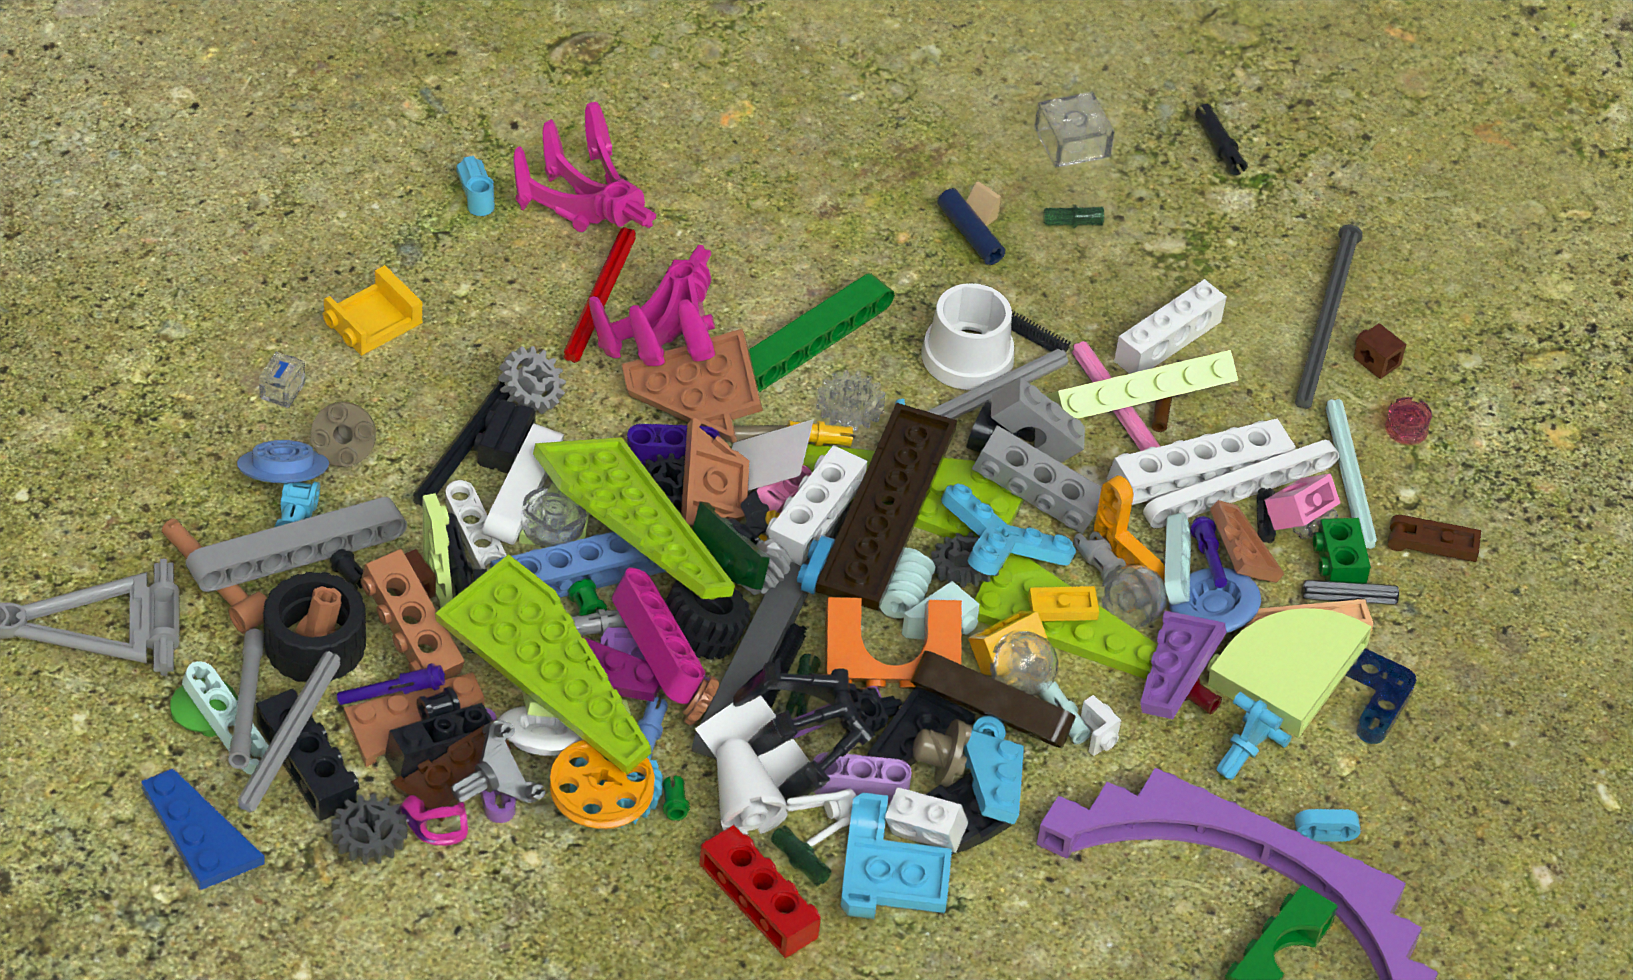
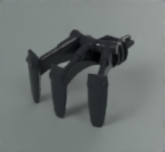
M780 658L764 664L763 668L741 686L733 697V704L737 707L756 699L770 689L805 693L830 704V706L816 710L814 714L792 720L789 710L777 714L774 719L764 725L748 740L757 757L794 739V736L798 733L797 731L825 724H841L846 730L840 741L818 764L815 760L807 762L778 787L786 802L789 798L807 796L822 788L831 780L824 771L840 756H845L859 742L861 745H864L875 736V732L885 727L888 717L895 716L899 706L902 705L901 699H895L894 695L880 698L874 687L856 689L855 684L849 683L848 670L843 668L833 670L831 675L781 673Z

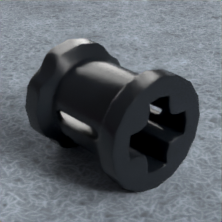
M451 686L445 687L442 693L428 698L422 696L417 699V709L422 720L461 709L457 694Z

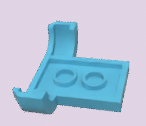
M861 793L853 798L840 904L844 912L852 917L874 919L876 905L945 913L952 849L883 840L888 796Z

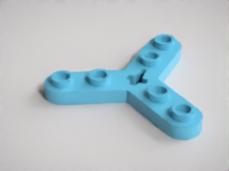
M963 484L947 486L941 498L946 508L980 536L968 557L969 565L980 573L996 575L1010 553L1059 565H1069L1076 553L1073 542L1066 536H1052L1041 533L1034 528L1023 529L1007 525L994 513L991 506L977 499L972 494V490Z

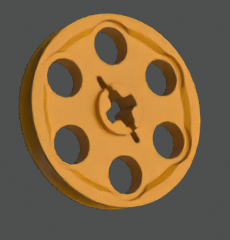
M580 740L565 748L555 759L550 774V793L558 810L573 822L597 829L616 828L633 822L647 810L654 794L655 776L648 758L644 759L626 774L611 761L606 760L601 753L585 740ZM581 757L587 760L588 763L583 767H576L571 765L569 761L573 758ZM639 772L645 776V779L640 782H633L627 778V775ZM601 780L607 781L603 785H598ZM571 783L578 789L572 793H565L559 787L562 784ZM628 798L633 800L635 805L631 808H622L617 804V801ZM587 804H596L601 808V811L589 814L583 810V807Z

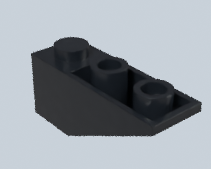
M479 703L389 730L385 758L397 777L402 776L404 779L419 770L417 765L427 759L430 762L447 753L449 746L480 727L491 723L493 720L484 705Z

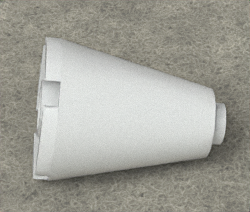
M739 738L725 740L716 752L720 822L723 831L735 825L742 834L748 835V831L759 829L760 834L768 832L779 826L787 818V802L750 744Z

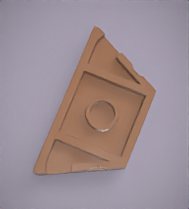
M692 418L687 424L681 515L693 530L699 501L710 503L721 518H734L741 522L745 518V514L740 505L748 496L750 461L738 451L732 450L728 443L718 435L713 439L699 427L702 422L695 418Z

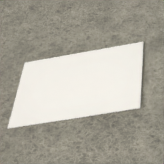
M814 419L733 443L732 450L738 451L750 461L748 491L800 476Z
M760 695L742 706L735 707L733 703L695 728V730L716 757L718 748L721 747L725 740L739 738L748 742L776 715ZM794 739L783 743L770 752L758 756L777 788L789 776L802 768L807 762H810Z

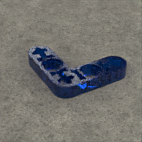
M1365 648L1358 657L1356 665L1353 664L1345 676L1376 690L1360 716L1357 735L1366 743L1378 744L1386 738L1412 696L1416 675L1409 668ZM1365 664L1374 665L1379 671L1377 673H1368L1363 670L1362 666ZM1384 673H1387L1386 679L1383 678ZM1399 681H1403L1401 685L1397 684ZM1382 700L1390 701L1394 704L1395 708L1391 710L1383 709L1378 702ZM1375 718L1380 720L1378 727H1375L1374 730L1370 729Z

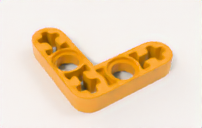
M1117 475L1103 483L1101 487L1094 532L1100 533L1112 547L1111 551L1117 558H1121L1126 562L1127 571L1148 590L1155 591L1165 585V565L1127 531L1134 493L1130 483L1124 477Z

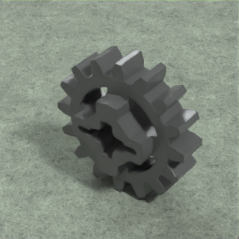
M969 532L966 537L956 533L955 538L945 537L944 544L937 543L935 545L936 551H932L931 554L932 561L935 564L934 574H938L940 581L948 579V583L951 581L954 583L960 582L963 588H965L967 583L972 582L976 587L981 580L985 582L991 581L990 575L978 572L968 563V557L980 536L974 537L973 532Z
M372 794L370 800H364L362 795H358L357 803L354 804L346 800L345 810L336 809V819L331 821L333 844H338V852L340 854L349 852V861L353 862L357 857H362L363 865H367L369 858H374L380 864L382 863L383 855L392 859L394 858V848L400 850L404 848V839H407L408 836L406 814H400L399 804L390 807L389 797H385L380 802L377 801L376 794Z

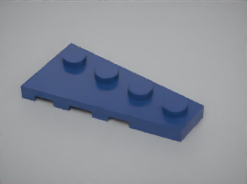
M174 769L141 781L143 793L200 891L265 864L264 855Z

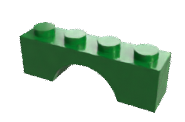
M1303 884L1294 895L1288 893L1279 908L1281 912L1277 917L1271 915L1262 928V936L1258 940L1253 938L1249 942L1243 953L1244 958L1240 963L1237 961L1233 962L1225 975V979L1283 980L1284 973L1277 965L1274 955L1281 949L1289 946L1301 945L1315 948L1332 927L1338 905Z

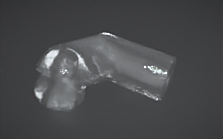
M1331 509L1305 526L1293 527L1292 530L1295 534L1299 535V538L1310 539L1313 537L1314 532H1318L1321 519L1338 518V514L1334 509Z

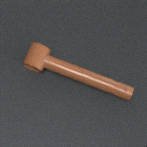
M171 519L163 525L162 533L178 548L186 559L194 550L202 548L201 544L191 536L177 519ZM238 584L216 590L231 606L228 609L229 616L239 632L245 634L249 629H254L264 623V603L267 598L263 593L258 591L249 596Z

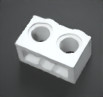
M897 787L885 815L892 835L930 846L951 848L952 852L955 853L968 825L967 818L960 804Z

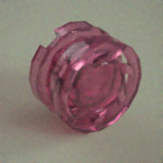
M1413 397L1398 398L1396 403H1391L1385 423L1386 432L1389 437L1404 445H1415L1423 442L1427 438L1429 425L1432 420V411L1429 406L1422 400L1419 403L1412 401Z

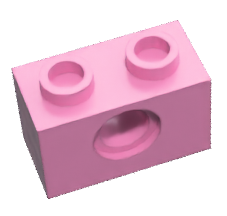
M1331 473L1300 478L1264 500L1274 530L1305 526L1340 504Z

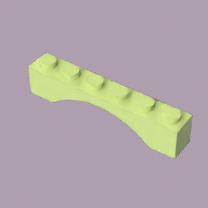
M1231 350L1059 390L1046 394V397L1058 403L1063 410L1074 418L1081 419L1238 381Z

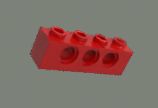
M732 825L701 844L699 865L785 959L818 939L821 921L818 910L799 895L796 886L790 880L786 881L770 858L764 857L756 849L750 836L742 834L735 825Z

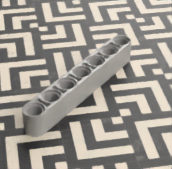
M382 497L196 549L189 554L185 564L199 588L204 592H212L331 558L340 549L353 552L399 538L406 531L407 521L390 498Z

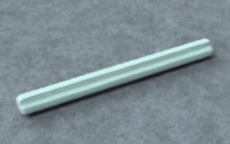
M1330 399L1327 401L1325 409L1334 446L1339 452L1338 463L1352 518H1359L1366 548L1372 549L1375 547L1377 538L1344 404L1340 399Z

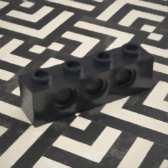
M294 688L256 703L257 725L269 744L272 742L298 697ZM311 714L285 758L283 765L320 822L336 815L335 811L337 808L345 810L346 800L354 804L357 803V790L360 789L354 772H348L344 767V761L339 749L336 746L331 747L324 726L320 722L316 723Z

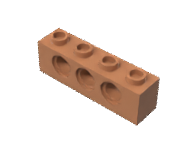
M396 550L367 563L362 574L361 585L366 595L372 596L375 600L377 614L384 625H389L393 633L392 639L396 649L400 653L404 652L408 659L409 671L425 669L428 664L433 663L435 666L441 665L445 680L459 675L465 660L448 630L436 621L435 613L437 611L403 550ZM395 588L402 595L392 596L387 592V589ZM403 617H413L418 623L408 624L403 620ZM422 644L428 645L433 649V652L425 653L418 646Z

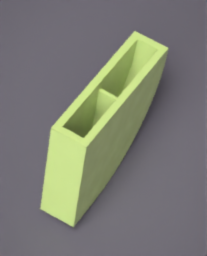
M1292 609L1268 615L1244 628L1227 645L1221 655L1216 653L1212 657L1207 667V671L1210 672L1208 686L1232 700L1241 691L1256 702L1258 700L1263 701L1268 705L1267 709L1283 718L1280 727L1299 738L1368 645L1371 626L1343 613L1324 609Z

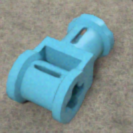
M314 481L313 484L302 482L284 483L281 497V519L276 521L275 527L311 517L319 502L320 482Z

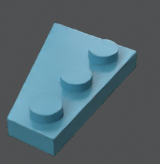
M972 731L967 745H964L963 749L965 752L964 756H966L965 766L971 770L974 779L972 787L981 814L1015 825L1020 808L1024 746Z

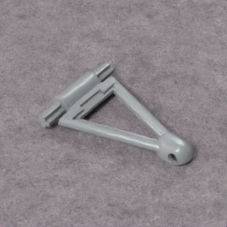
M160 559V563H154V584L150 587H147V572L22 606L15 603H0V639L20 637L147 663V648H151L153 650L154 672H160L161 676H166L168 671H174V650L179 646L180 590L174 583V563H167V559ZM130 593L129 643L27 623L31 619Z

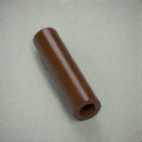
M1172 396L1156 400L1151 427L1156 432L1167 430Z

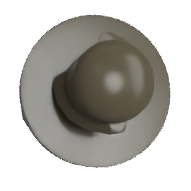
M343 401L329 404L317 414L312 423L310 442L318 455H324L330 464L351 467L363 461L375 445L376 427L369 413L357 404Z
M955 719L949 725L945 735L934 732L932 729H922L917 734L913 743V757L917 762L921 761L935 766L936 785L949 787L952 785L955 775H962L966 765V756H963L962 752L964 745H967L971 737L972 726L965 724L964 721Z

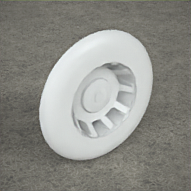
M526 706L510 709L498 719L511 723L513 726L510 728H515L513 736L507 739L513 742L519 749L531 754L543 756L559 755L571 744L583 740L557 718L528 715Z

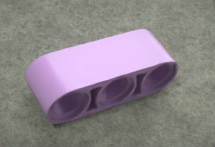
M829 752L818 754L814 760L818 764ZM846 754L843 757L840 756L824 771L831 780L822 788L814 791V793L826 794L852 789L856 796L861 793L888 796V804H890L897 787L909 790L912 772L910 766L902 760Z

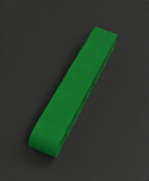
M868 273L750 348L749 353L758 391L761 392L884 312L893 302L895 292L872 273Z

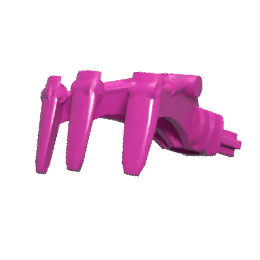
M596 101L588 103L585 109L587 150L591 161L601 160L607 184H601L587 178L565 159L562 142L553 120L545 122L542 130L545 173L548 176L549 182L562 176L575 189L577 195L550 189L530 177L522 147L518 146L515 149L513 157L517 190L515 198L520 204L521 210H524L533 199L555 210L556 214L572 221L574 229L579 232H584L590 223L598 224L603 219L615 223L618 227L625 225L631 220L643 227L650 228L653 226L652 221L656 219V214L645 207L643 192L632 183L622 179L610 159L612 144L602 109Z
M698 245L692 252L689 260H673L651 298L641 308L639 305L631 306L629 316L622 320L610 323L599 298L595 296L590 297L589 306L598 335V346L603 349L605 354L611 358H620L622 341L634 337L638 348V355L643 360V363L647 366H660L665 363L662 346L683 334L688 353L693 361L698 362L714 357V346L708 331L715 329V322L712 314L705 315L702 303L712 280L706 265L712 255L711 251L705 250L703 245Z

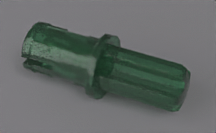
M1076 204L1072 205L1071 208H1045L1043 221L1045 225H1072V228L1083 225L1103 226L1104 208L1103 206L1077 207Z

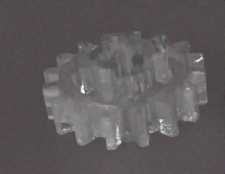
M844 370L841 377L836 373H832L831 381L823 379L822 387H818L816 408L821 410L822 419L830 417L829 425H835L838 422L841 426L847 427V425H850L854 431H858V426L861 424L866 428H870L871 421H879L880 414L884 413L885 392L880 391V382L872 384L871 375L861 378V372L857 371L854 376H850L849 372Z

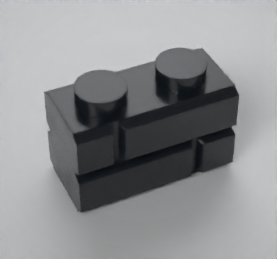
M501 400L495 411L489 410L485 420L486 430L484 433L479 432L474 443V451L478 452L477 463L480 466L493 470L497 468L500 472L509 473L532 425L536 424V411L534 408L524 405L517 406L516 403Z

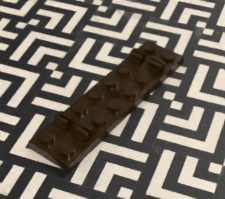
M896 403L817 580L815 592L830 597L862 598L861 606L879 611L956 431L957 420ZM883 502H891L893 504L885 505Z

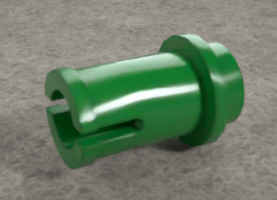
M675 775V787L671 785L670 776L663 781L665 795L663 812L670 820L679 821L687 816V813L690 811V803L685 797L684 779Z

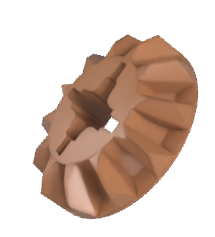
M712 675L706 680L703 678L691 701L685 704L682 709L684 714L683 722L691 726L700 720L719 687L718 679Z

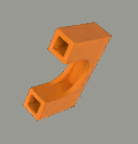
M828 597L825 602V674L831 675L833 670L843 668L848 670L849 683L866 682V688L870 686L886 688V683H899V688L914 689L916 685L910 681L924 651L933 652L961 664L962 600H928L925 603V640L923 649L913 661L895 666L887 665L874 659L863 644L861 636L862 598Z

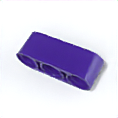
M636 424L631 426L627 432V445L644 467L647 459L656 462L658 454L662 455L664 459H668L669 454L674 453L675 459H680L681 456L685 455L687 425ZM699 426L713 439L717 435L720 437L716 429L708 426Z

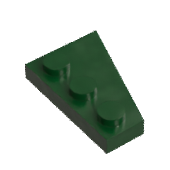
M699 501L693 526L695 534L732 582L752 589L762 590L770 557L748 537L740 535L732 527L733 524L729 520L721 518L710 503Z

